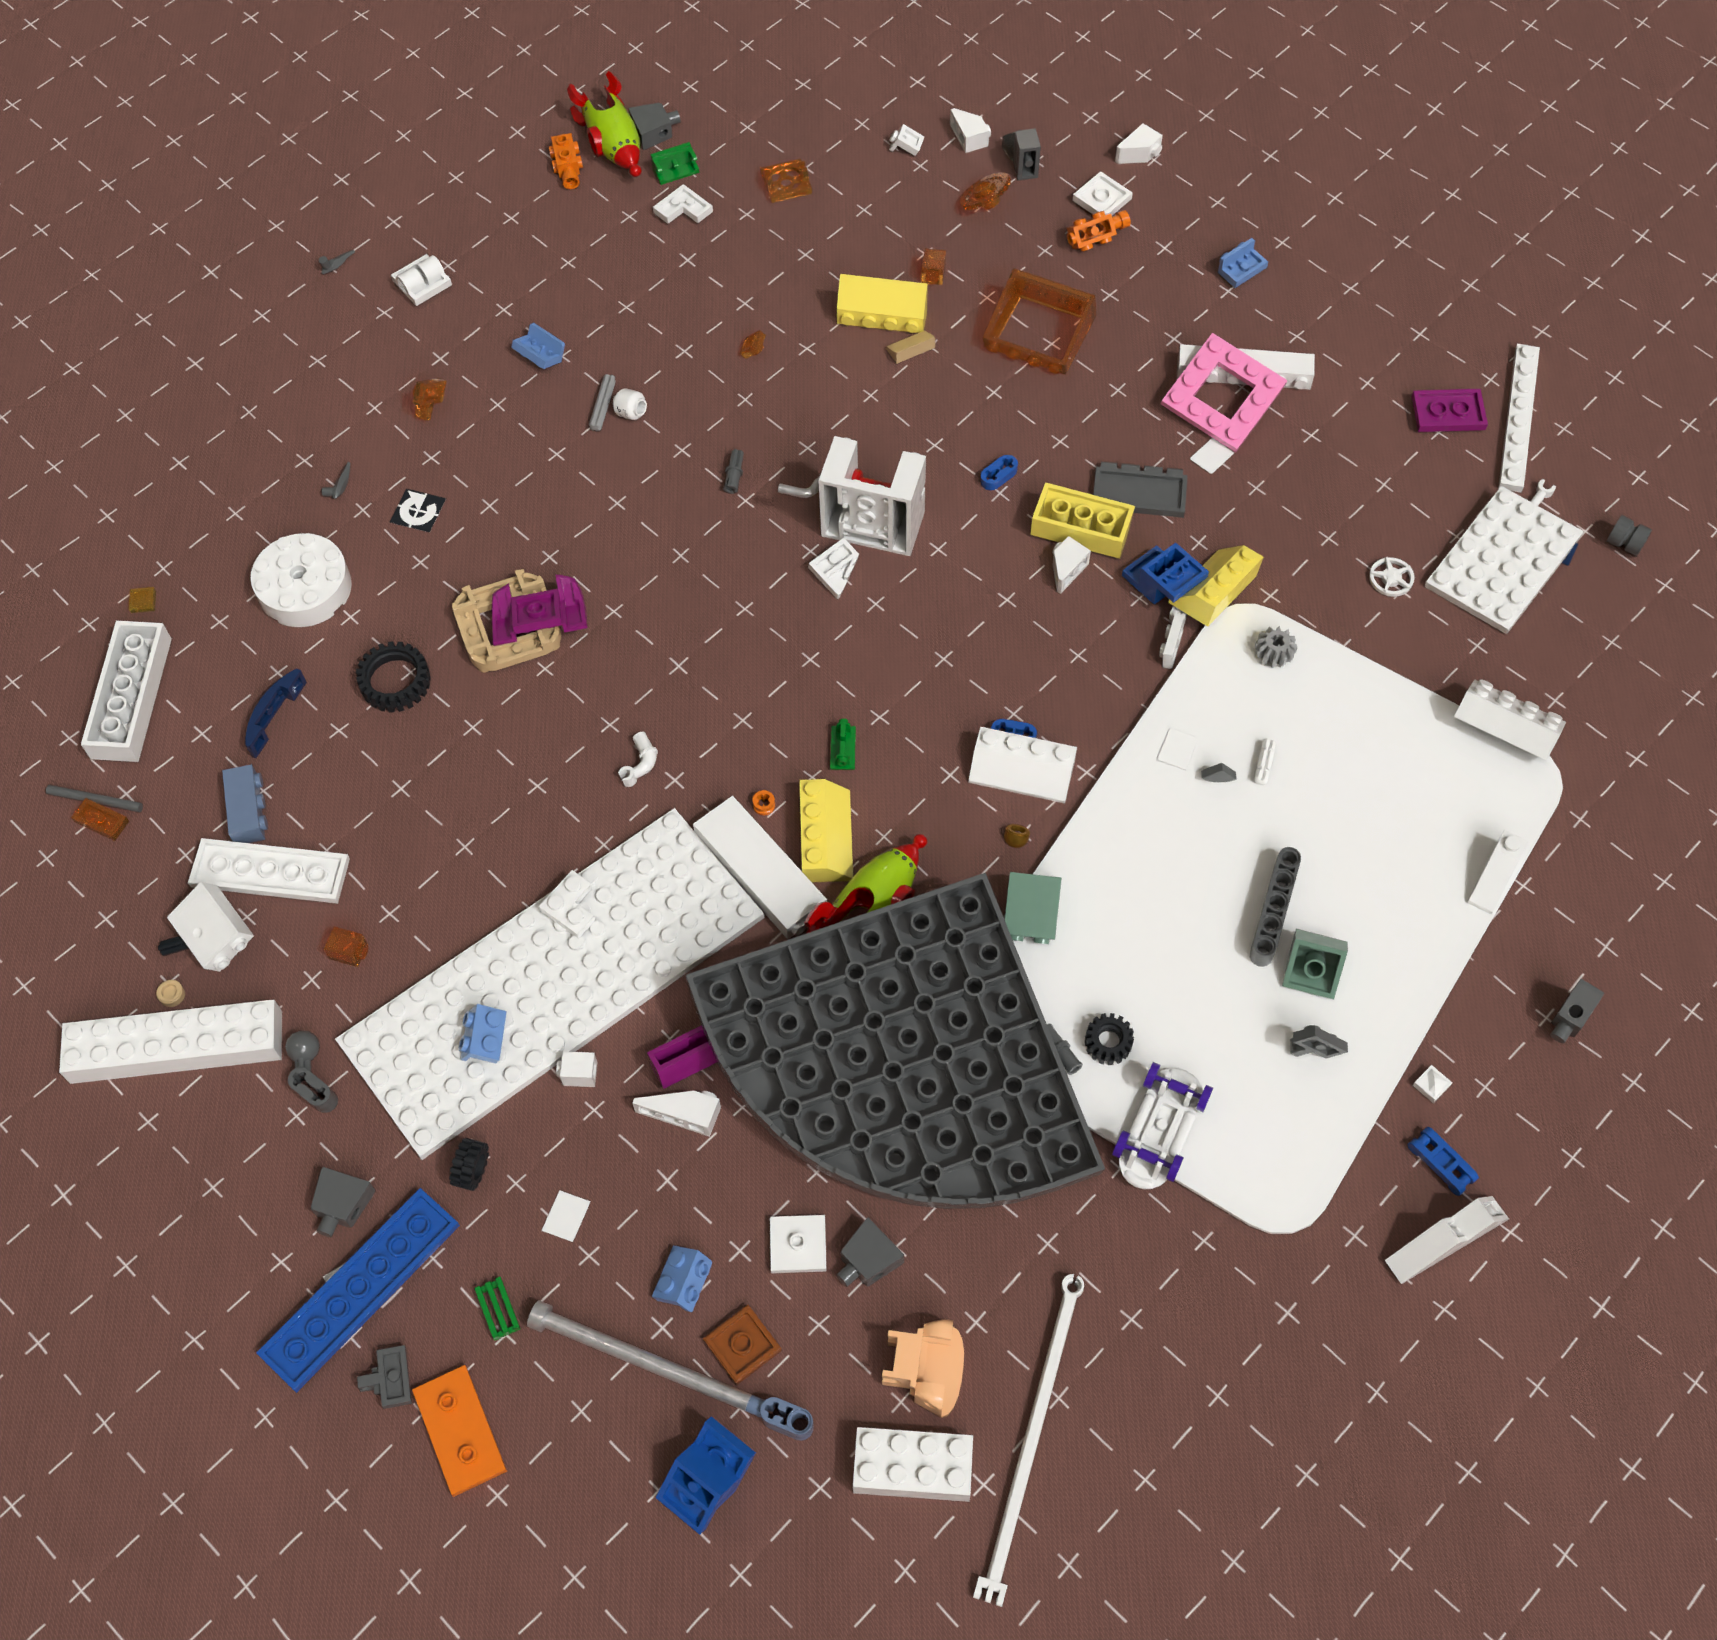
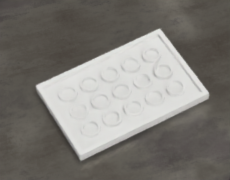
M1501 486L1432 573L1424 587L1503 633L1508 634L1569 554L1574 544L1582 537L1584 531Z

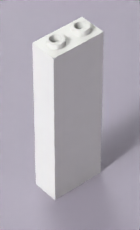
M733 796L693 824L694 832L788 940L794 935L798 936L805 931L807 925L804 922L815 905L827 902L825 896Z

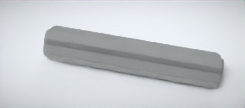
M605 374L603 376L589 422L592 431H600L602 429L616 382L613 375Z

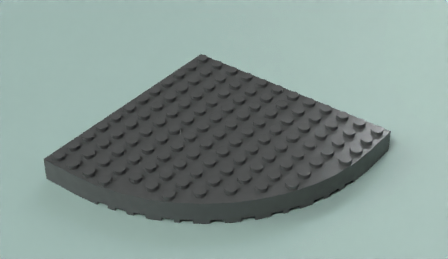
M986 873L686 975L687 985L706 1038L719 1067L736 1095L756 1120L783 1146L810 1166L843 1184L876 1197L909 1205L942 1209L986 1208L1018 1203L1045 1195L1100 1175L1105 1170Z

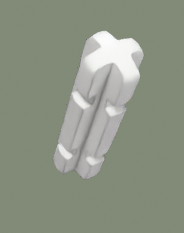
M1263 740L1254 776L1256 784L1265 785L1267 783L1276 747L1274 740Z

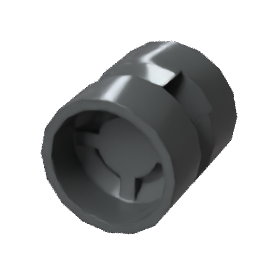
M1621 515L1606 542L1617 547L1624 545V551L1637 557L1652 529L1642 524L1634 526L1632 519Z

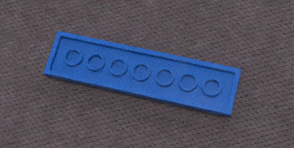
M419 1188L256 1354L297 1393L460 1226L459 1223L427 1193Z

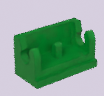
M690 142L650 154L652 169L660 185L699 173V167L695 162L697 157Z

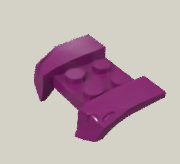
M555 574L558 589L512 597L509 583L492 594L493 645L517 642V634L528 633L562 625L564 632L588 628L586 606L582 590L576 579Z

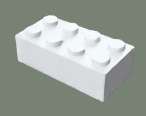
M1485 680L1473 681L1454 716L1544 760L1548 759L1566 724L1560 715L1541 711L1535 703L1525 701L1524 703L1516 699V696L1509 691L1503 690L1501 692L1494 689L1493 685Z
M857 1427L853 1493L969 1502L973 1435Z

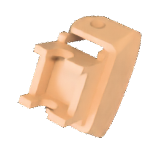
M937 1320L926 1323L924 1328H918L917 1334L889 1330L888 1346H895L896 1353L893 1371L883 1370L882 1385L910 1389V1395L915 1397L914 1402L940 1418L948 1416L959 1396L964 1366L963 1340L959 1331L953 1327L954 1320Z

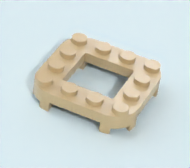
M524 569L515 570L516 576L473 590H471L470 585L465 586L461 589L462 593L452 603L453 612L469 659L480 672L500 670L546 655L560 647V626L536 630V632L517 637V642L491 646L480 617V613L492 610V594L508 583L512 597L547 591L541 576L525 573Z

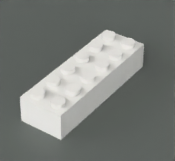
M116 621L81 742V746L90 759L139 762L172 639L163 623Z

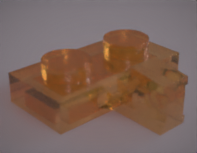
M436 378L416 382L413 389V404L416 405V418L425 421L431 420L434 404L443 402L446 380Z

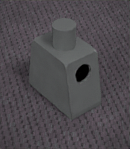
M661 103L628 108L643 150L672 137L671 125L681 123L678 111L666 113Z
M1580 979L1551 1023L1556 1027L1550 1036L1563 1044L1569 1036L1575 1037L1605 993Z
M322 1167L311 1204L312 1212L322 1219L317 1232L326 1237H332L338 1224L349 1228L353 1227L376 1191L369 1181Z
M868 1217L842 1249L841 1260L846 1266L836 1276L846 1287L857 1278L868 1287L904 1263V1254Z

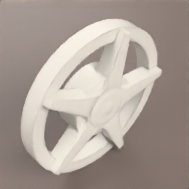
M1385 557L1373 564L1369 573V580L1373 588L1379 593L1397 597L1406 594L1412 588L1414 573L1411 566L1397 558ZM1391 563L1400 565L1403 568H1394ZM1386 564L1384 571H1374L1378 566ZM1405 572L1409 574V584L1402 579V574ZM1374 576L1382 578V582L1386 585L1385 589L1377 584ZM1398 584L1404 587V589L1399 591L1388 590L1389 587H1395Z

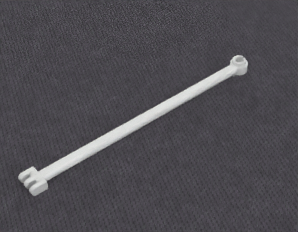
M1074 1274L1067 1275L1062 1282L1063 1297L989 1570L986 1578L979 1576L973 1598L979 1599L982 1594V1588L988 1589L985 1602L990 1603L993 1591L997 1592L999 1595L996 1599V1605L1002 1607L1008 1586L1001 1583L1003 1571L1075 1303L1084 1289V1281L1080 1276H1077L1075 1281L1077 1291L1070 1292L1067 1289V1286L1073 1283Z

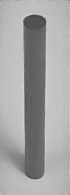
M48 785L46 788V794L135 812H141L143 809V804L140 802L54 785Z

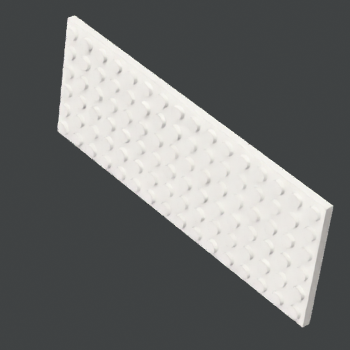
M675 808L578 873L589 881L593 887L578 905L595 917V921L579 939L540 911L539 905L549 896L547 894L335 1038L421 1160L555 1067L558 1061H562L563 1052H576L765 918L762 910ZM476 1004L507 1011L500 1060L496 1064L471 1057L467 1061L460 1060L459 1042L465 1032V1027L462 1024L466 1011H469Z

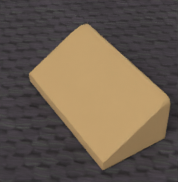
M922 331L886 346V349L897 364L935 348V337L927 331Z

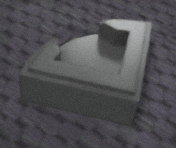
M1223 763L1201 771L1202 779L1206 781L1230 782L1237 780L1236 772Z

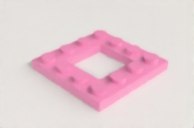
M1212 333L1163 398L1161 405L1236 453L1288 380ZM1217 366L1254 388L1231 420L1195 397Z

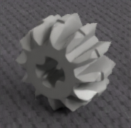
M1269 626L1266 632L1262 631L1259 634L1255 648L1257 650V658H1263V665L1270 662L1273 668L1276 666V663L1283 667L1286 665V662L1293 660L1294 654L1297 651V644H1295V636H1289V629L1283 632L1280 626L1276 630Z

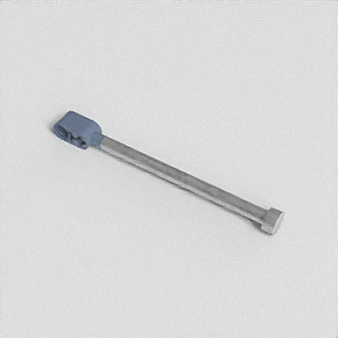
M540 1300L535 1303L530 1312L527 1327L542 1332L547 1328L762 1418L767 1428L793 1439L806 1440L813 1433L814 1425L810 1412L776 1397L764 1400L553 1313V1306ZM775 1408H778L780 1416L775 1415L773 1419H770L768 1411L773 1412ZM783 1417L787 1418V1425H784ZM798 1418H803L808 1421V1426L806 1429L798 1431L792 1427L793 1422Z

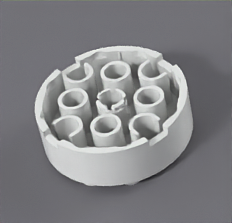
M302 533L279 538L259 554L251 571V585L263 611L268 616L278 620L280 624L286 626L308 627L328 620L334 616V611L341 604L344 605L351 592V575L341 551L330 540L315 534Z

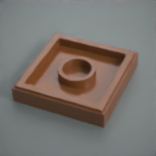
M746 1305L703 1338V1341L736 1385L782 1351L779 1344L749 1305Z

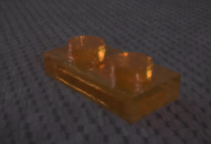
M87 798L84 799L71 817L75 823L116 841L130 822L126 816Z

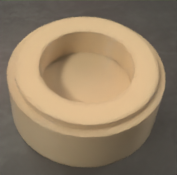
M167 980L160 984L156 994L158 1000L164 1006L174 1007L183 1001L185 990L178 981Z

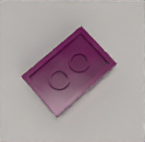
M1481 389L1417 390L1412 393L1418 432L1486 430L1488 426Z

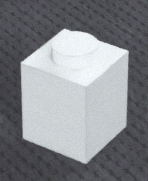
M562 1053V1061L557 1062L556 1074L557 1077L561 1078L563 1086L595 1087L598 1063L595 1053Z

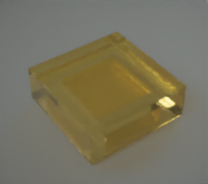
M154 587L130 589L129 610L131 613L155 611L156 590Z

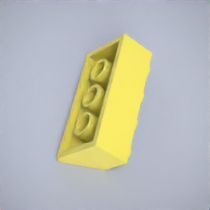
M840 274L837 324L920 333L924 331L927 316L928 284Z
M1045 482L1032 517L1030 535L1055 542H1063L1069 536L1093 552L1120 559L1135 506Z
M1245 545L1220 549L1203 565L1209 571L1208 577L1174 603L1170 599L1168 603L1208 627L1257 576L1264 557Z
M826 779L800 780L802 872L811 882L850 881L853 878L850 790Z

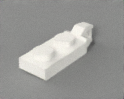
M1173 606L1169 615L1172 625L1168 624L1166 628L1165 638H1167L1166 644L1162 643L1159 657L1163 658V668L1168 669L1173 668L1187 617L1186 613Z

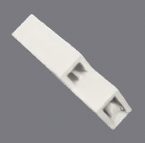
M1493 1196L1477 1198L1452 1217L1441 1219L1385 1261L1399 1282L1403 1284L1506 1222L1509 1218Z

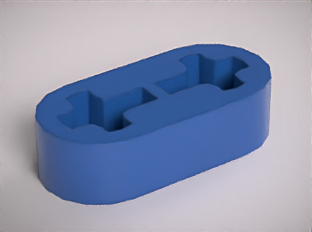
M1003 455L981 472V486L986 490H995L1010 480L1017 473V459L1012 455Z
M998 719L991 726V729L1000 731V728H1004V732L1024 735V732L1029 733L1028 737L1037 738L1036 728L1029 723Z

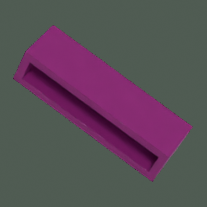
M702 1025L647 1052L652 1069L663 1089L717 1063Z

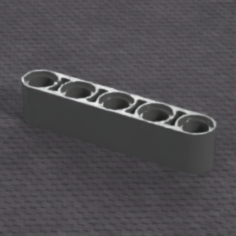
M1285 847L1278 854L1250 950L1251 961L1260 967L1268 966L1273 960L1301 862L1300 852L1293 847ZM1283 861H1289L1292 865H1287ZM1277 882L1284 883L1286 887L1278 885ZM1270 904H1277L1280 909H1275ZM1264 926H1270L1275 931H1269ZM1264 948L1268 951V953H1261L1258 949Z

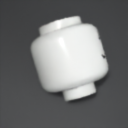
M624 388L617 392L613 398L614 411L620 417L637 420L646 412L647 403L645 397L638 391Z

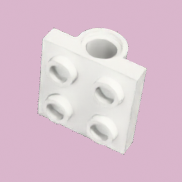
M426 254L391 274L392 281L416 306L452 285L451 279L444 273L441 263L434 255L429 257Z

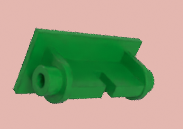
M840 719L836 726L831 727L830 770H855L856 726H851L847 719Z

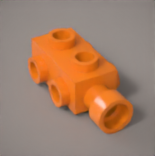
M571 133L552 136V146H549L551 159H556L552 160L554 173H559V178H562L563 186L566 189H575L580 184L579 169L583 168L581 156H576V154H580L578 142H573Z
M1126 210L1115 213V216L1112 217L1111 213L1105 214L1104 211L1092 214V219L1086 220L1081 218L1073 221V226L1067 227L1068 243L1072 246V249L1080 248L1081 251H1086L1093 248L1092 243L1098 241L1100 244L1112 241L1111 236L1117 234L1116 229L1122 230L1130 226L1129 214Z

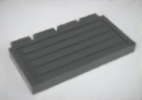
M1101 461V467L1096 466L1093 495L1135 506L1134 513L1184 518L1188 475H1183V469L1167 468V472L1162 473L1163 467L1144 466V471H1140V465L1123 463L1121 464V469H1118L1117 463Z

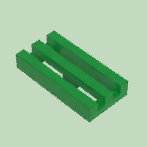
M501 1277L496 1278V1281L485 1283L482 1287L477 1286L474 1288L494 1341L521 1329ZM497 1287L500 1290L513 1325L511 1327H507L493 1290ZM483 1293H489L502 1331L497 1332Z

